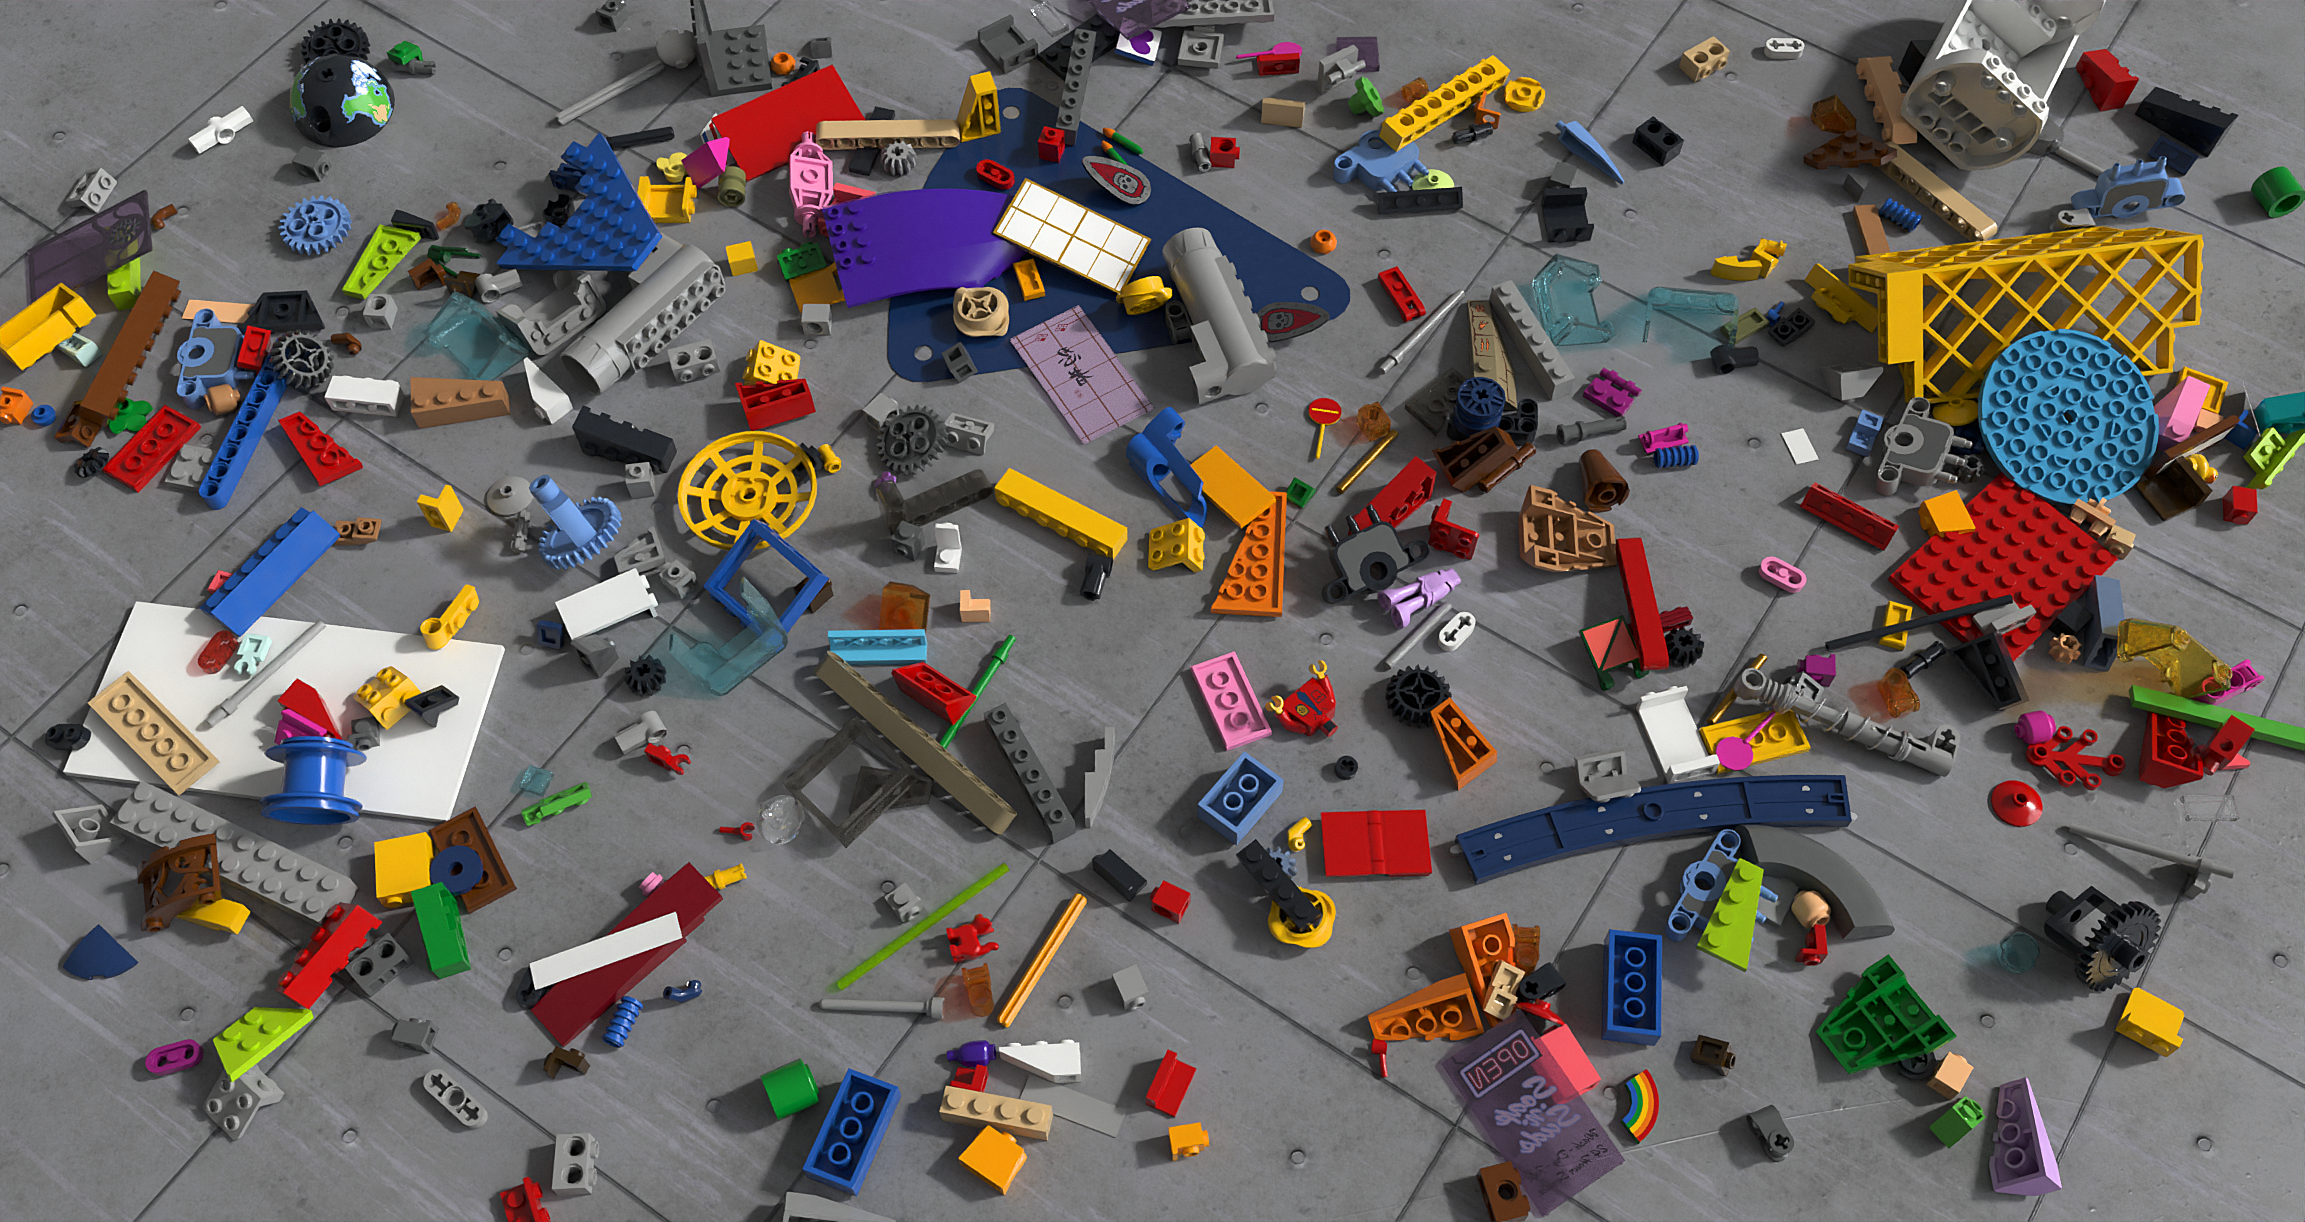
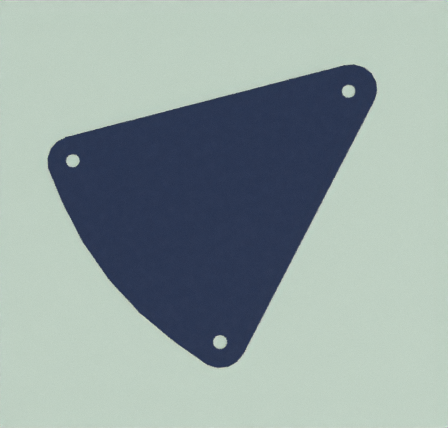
M1004 88L997 90L1001 133L962 143L960 141L958 146L947 148L931 171L923 189H969L1015 196L1024 179L1027 178L1150 238L1151 241L1127 285L1142 278L1158 276L1162 279L1164 288L1172 289V297L1157 309L1138 315H1129L1124 303L1116 302L1117 292L1029 251L1021 257V261L1034 259L1045 290L1044 297L1024 301L1013 267L1003 271L997 279L993 278L984 284V287L998 289L1007 298L1009 325L1004 336L971 337L958 330L953 318V301L958 288L913 292L891 297L888 359L892 369L898 375L913 382H931L955 378L949 370L942 352L959 342L966 348L978 370L974 375L1028 367L1011 341L1077 308L1082 311L1113 354L1173 345L1165 324V307L1170 301H1180L1183 305L1184 302L1174 281L1170 277V271L1163 258L1162 251L1164 245L1171 237L1190 228H1204L1208 230L1222 256L1226 255L1229 263L1233 262L1237 273L1235 275L1236 279H1241L1243 283L1244 296H1249L1253 314L1258 313L1260 309L1271 303L1296 302L1318 306L1329 313V320H1333L1345 312L1349 305L1350 289L1345 279L1335 271L1082 121L1079 122L1075 146L1065 144V149L1059 163L1039 159V137L1044 126L1056 129L1060 108L1028 90ZM1009 106H1015L1019 108L1020 115L1017 118L1008 119L1003 115V110ZM1106 141L1111 144L1128 166L1139 170L1146 176L1151 186L1149 198L1140 205L1122 203L1089 176L1082 165L1083 158L1086 156H1097L1111 159L1108 153L1102 149L1101 142ZM989 159L1013 171L1015 178L1013 187L1001 190L979 179L976 170L977 164L982 160ZM1313 286L1319 290L1320 295L1316 300L1308 301L1302 297L1301 291L1305 287ZM1188 338L1185 340L1178 341L1177 344L1190 343L1193 341L1190 338ZM919 346H929L933 350V355L928 360H919L915 357L914 352Z

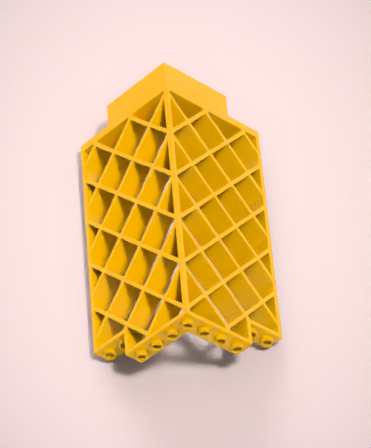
M2106 226L1855 256V263L1848 264L1849 286L1878 295V361L1886 364L1904 362L1905 402L1909 403L1915 397H1923L1929 403L1950 401L1952 398L1969 399L1979 397L1980 388H1970L1976 381L1980 385L1982 384L1985 370L2002 351L2011 345L2012 339L2029 320L2043 332L2056 331L2057 329H2070L2082 314H2085L2098 327L2092 335L2105 341L2108 338L2113 340L2124 351L2121 354L2122 356L2126 355L2133 363L2136 362L2141 366L2137 368L2143 376L2173 372L2175 361L2173 355L2174 328L2200 325L2202 313L2200 307V295L2202 294L2201 272L2203 270L2201 260L2204 243L2202 234L2157 227L2128 230ZM2181 255H2184V279L2171 268ZM2130 259H2146L2152 266L2133 288L2118 275V272ZM2076 266H2093L2099 273L2080 295L2064 281ZM2022 272H2040L2046 279L2026 302L2010 288ZM2164 276L2178 290L2158 312L2144 297ZM1968 279H1986L1992 286L1973 309L1956 295ZM2111 283L2125 297L2108 317L2104 319L2091 306V303ZM1932 285L1938 291V294L1923 310V286ZM2058 289L2072 304L2051 326L2037 311L2051 294ZM2003 295L2019 310L1998 333L1983 320V317ZM1950 302L1966 317L1948 338L1944 340L1928 325L1946 304ZM2137 307L2151 321L2130 343L2116 329ZM2183 308L2182 318L2173 319ZM1977 326L1992 342L1971 364L1956 349ZM1923 333L1939 347L1924 365ZM2157 337L2156 365H2154L2142 353ZM1950 357L1966 372L1948 392H1941L1929 380ZM1923 388L1930 394L1923 395Z

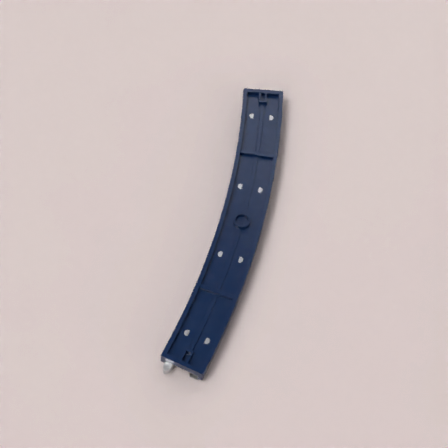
M1770 775L1709 779L1641 788L1640 792L1634 793L1631 797L1610 798L1607 802H1596L1591 798H1585L1507 818L1456 835V845L1451 847L1449 855L1452 857L1464 856L1470 868L1469 876L1472 882L1478 885L1543 863L1635 842L1723 831L1725 829L1734 830L1739 825L1751 824L1773 827H1848L1858 816L1850 812L1845 775Z

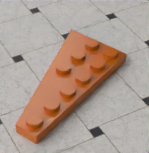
M1269 491L1275 496L1276 502L1248 525L1242 543H1240L1227 571V576L1211 607V613L1282 617L1287 492Z

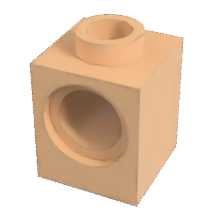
M1948 1052L1939 1061L1926 1085L1952 1100L1960 1093L1974 1067L1968 1064L1962 1056Z

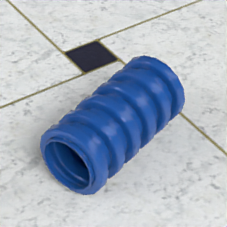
M1892 198L1887 199L1879 210V215H1885V218H1890L1891 222L1896 221L1898 226L1900 224L1903 225L1902 228H1908V232L1914 231L1922 219L1921 215H1915L1916 212L1914 211L1911 213L1909 208H1904V205L1901 204L1899 206L1897 201L1892 202Z
M1695 445L1690 447L1683 446V448L1677 446L1676 449L1675 447H1670L1669 449L1664 447L1662 450L1656 448L1653 455L1654 464L1657 468H1662V466L1664 468L1669 466L1675 467L1676 465L1683 466V464L1689 466L1690 463L1696 465L1699 460V452Z
M629 996L621 997L620 1001L622 1003L617 1005L618 1011L613 1013L614 1019H610V1026H607L605 1029L607 1033L602 1035L605 1043L616 1048L624 1046L623 1040H627V1032H631V1025H634L636 1022L634 1018L639 1016L638 1010L643 1008L640 1001Z

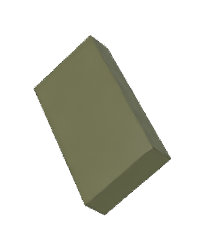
M1754 307L1721 326L1720 331L1733 345H1736L1768 327L1769 321Z

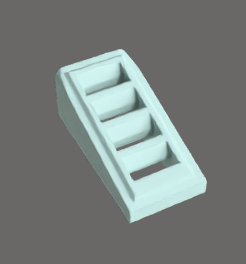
M75 332L69 339L63 340L55 346L85 367H88L102 355V352L93 341Z

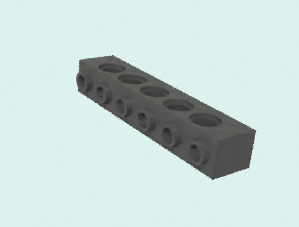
M1077 28L1056 123V129L1064 130L1065 144L1073 146L1076 143L1096 38V32Z
M1003 703L985 712L986 728L1052 843L1055 844L1075 834L1074 819L1007 704Z

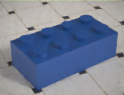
M1609 929L1604 939L1601 1040L1655 1046L1661 1037L1662 935Z
M848 1068L802 1170L806 1177L857 1197L901 1098L898 1086Z

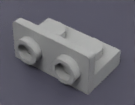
M102 168L87 170L65 203L71 208L86 206L93 213H97L117 184V181Z
M952 413L944 423L947 426L944 430L948 435L943 438L947 441L946 446L983 455L985 453L986 441L994 432V423Z

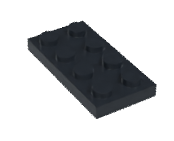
M1095 14L1076 27L1077 29L1096 32L1091 63L1117 45L1120 31L1098 14ZM1076 28L1038 54V60L1064 81L1066 79Z

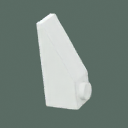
M525 358L524 365L530 391L536 405L534 410L542 420L546 418L553 424L573 409L568 395L532 361Z

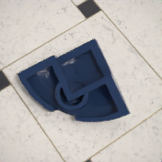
M98 924L72 951L63 968L72 975L86 980H92L91 976L104 975L109 979L123 974L139 962Z

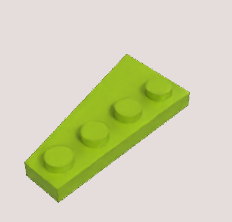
M380 224L342 289L344 295L365 300L420 241V234Z
M1739 858L1696 949L1743 972H1746L1764 869Z

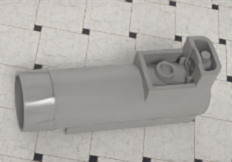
M1190 228L1175 234L1164 245L1162 255L1170 271V277L1174 281L1193 323V326H1191L1193 348L1199 364L1189 367L1192 380V391L1197 403L1200 405L1228 394L1244 395L1259 389L1268 380L1275 378V373H1277V367L1274 362L1276 355L1273 348H1269L1267 345L1268 338L1264 330L1261 331L1259 328L1260 321L1257 313L1253 314L1251 311L1252 304L1249 296H1244L1243 294L1244 286L1241 279H1236L1235 275L1237 273L1233 262L1229 263L1226 255L1222 256L1211 233L1204 228Z
M661 233V240L651 251L653 254L641 264L637 271H633L628 275L633 290L583 334H580L560 354L562 365L582 388L593 395L599 396L618 381L628 369L634 373L639 372L717 299L723 296L725 293V281L721 270L702 250L693 245H682Z

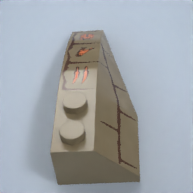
M1467 300L1470 379L1473 377H1486L1500 384L1505 391L1506 397L1503 411H1516L1515 371L1490 302L1486 300Z

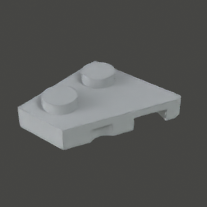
M655 527L648 529L649 534L642 540L635 539L626 549L621 550L614 556L619 574L634 568L640 573L667 563Z

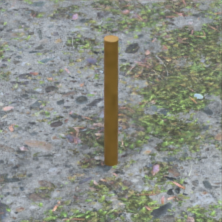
M1392 429L1337 486L1336 490L1338 493L1343 494L1399 435L1396 430Z
M1760 653L1748 668L1760 670L1767 661V656ZM1734 686L1707 719L1709 725L1717 724L1738 697L1735 694Z

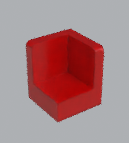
M978 1064L975 1070L958 1067L954 1081H950L949 1086L984 1093L989 1077L988 1068Z

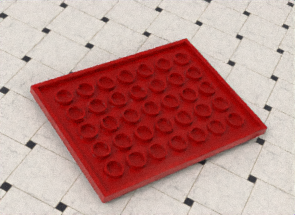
M2001 472L1965 506L1976 527L1974 532L1959 534L1958 531L1945 532L1944 537L1935 533L1890 575L1888 581L1929 615L2009 594L2020 609L2031 604L2036 613L2030 621L2002 635L2014 662L2050 627L2056 617L2071 602L2078 600L2087 591L2094 576H2102L2118 558L2045 500L2035 496L2033 492L2027 489L2022 490L2015 485L2014 481ZM1978 613L1939 622L1963 643L1984 636L1972 620L1973 616Z

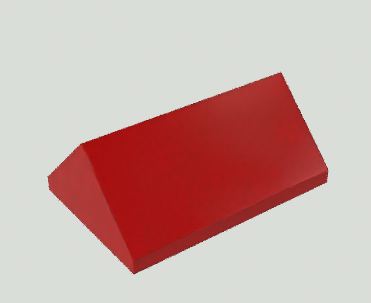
M924 662L893 669L891 673L901 692L951 725H954L977 697Z

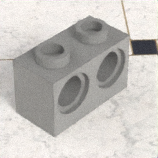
M711 338L667 350L677 383L688 382L692 379L711 376L720 372Z
M590 1133L556 1135L552 1190L558 1196L592 1194V1186L596 1185L597 1181L594 1158H598L599 1144ZM582 1145L583 1151L577 1156H572L573 1150ZM575 1173H581L579 1181L570 1183V1179Z

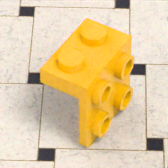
M759 340L753 349L750 348L746 355L748 365L742 375V379L745 380L744 386L756 385L758 381H763L766 384H777V380L797 379L800 356Z
M1190 518L1153 528L1149 533L1148 567L1154 571L1183 562L1194 573L1202 571L1204 560L1203 540L1205 539L1203 529Z
M389 666L388 668L381 669L371 682L362 685L353 698L367 709L384 729L388 730L411 711L404 704L405 700L421 694V691L409 677L393 666Z
M2134 988L2130 992L2115 1031L2164 1057H2168L2179 1049L2182 1044L2183 1038L2177 1036V1033L2183 1021L2184 1012L2140 988Z

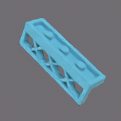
M925 629L828 631L830 651L840 656L849 665H904L927 662Z

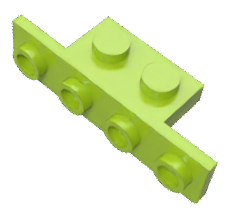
M2274 427L2265 429L2243 456L2256 472L2255 477L2246 488L2263 490L2272 484V479L2284 469V464L2293 458L2294 452L2305 443V428L2291 432L2285 440L2282 439Z

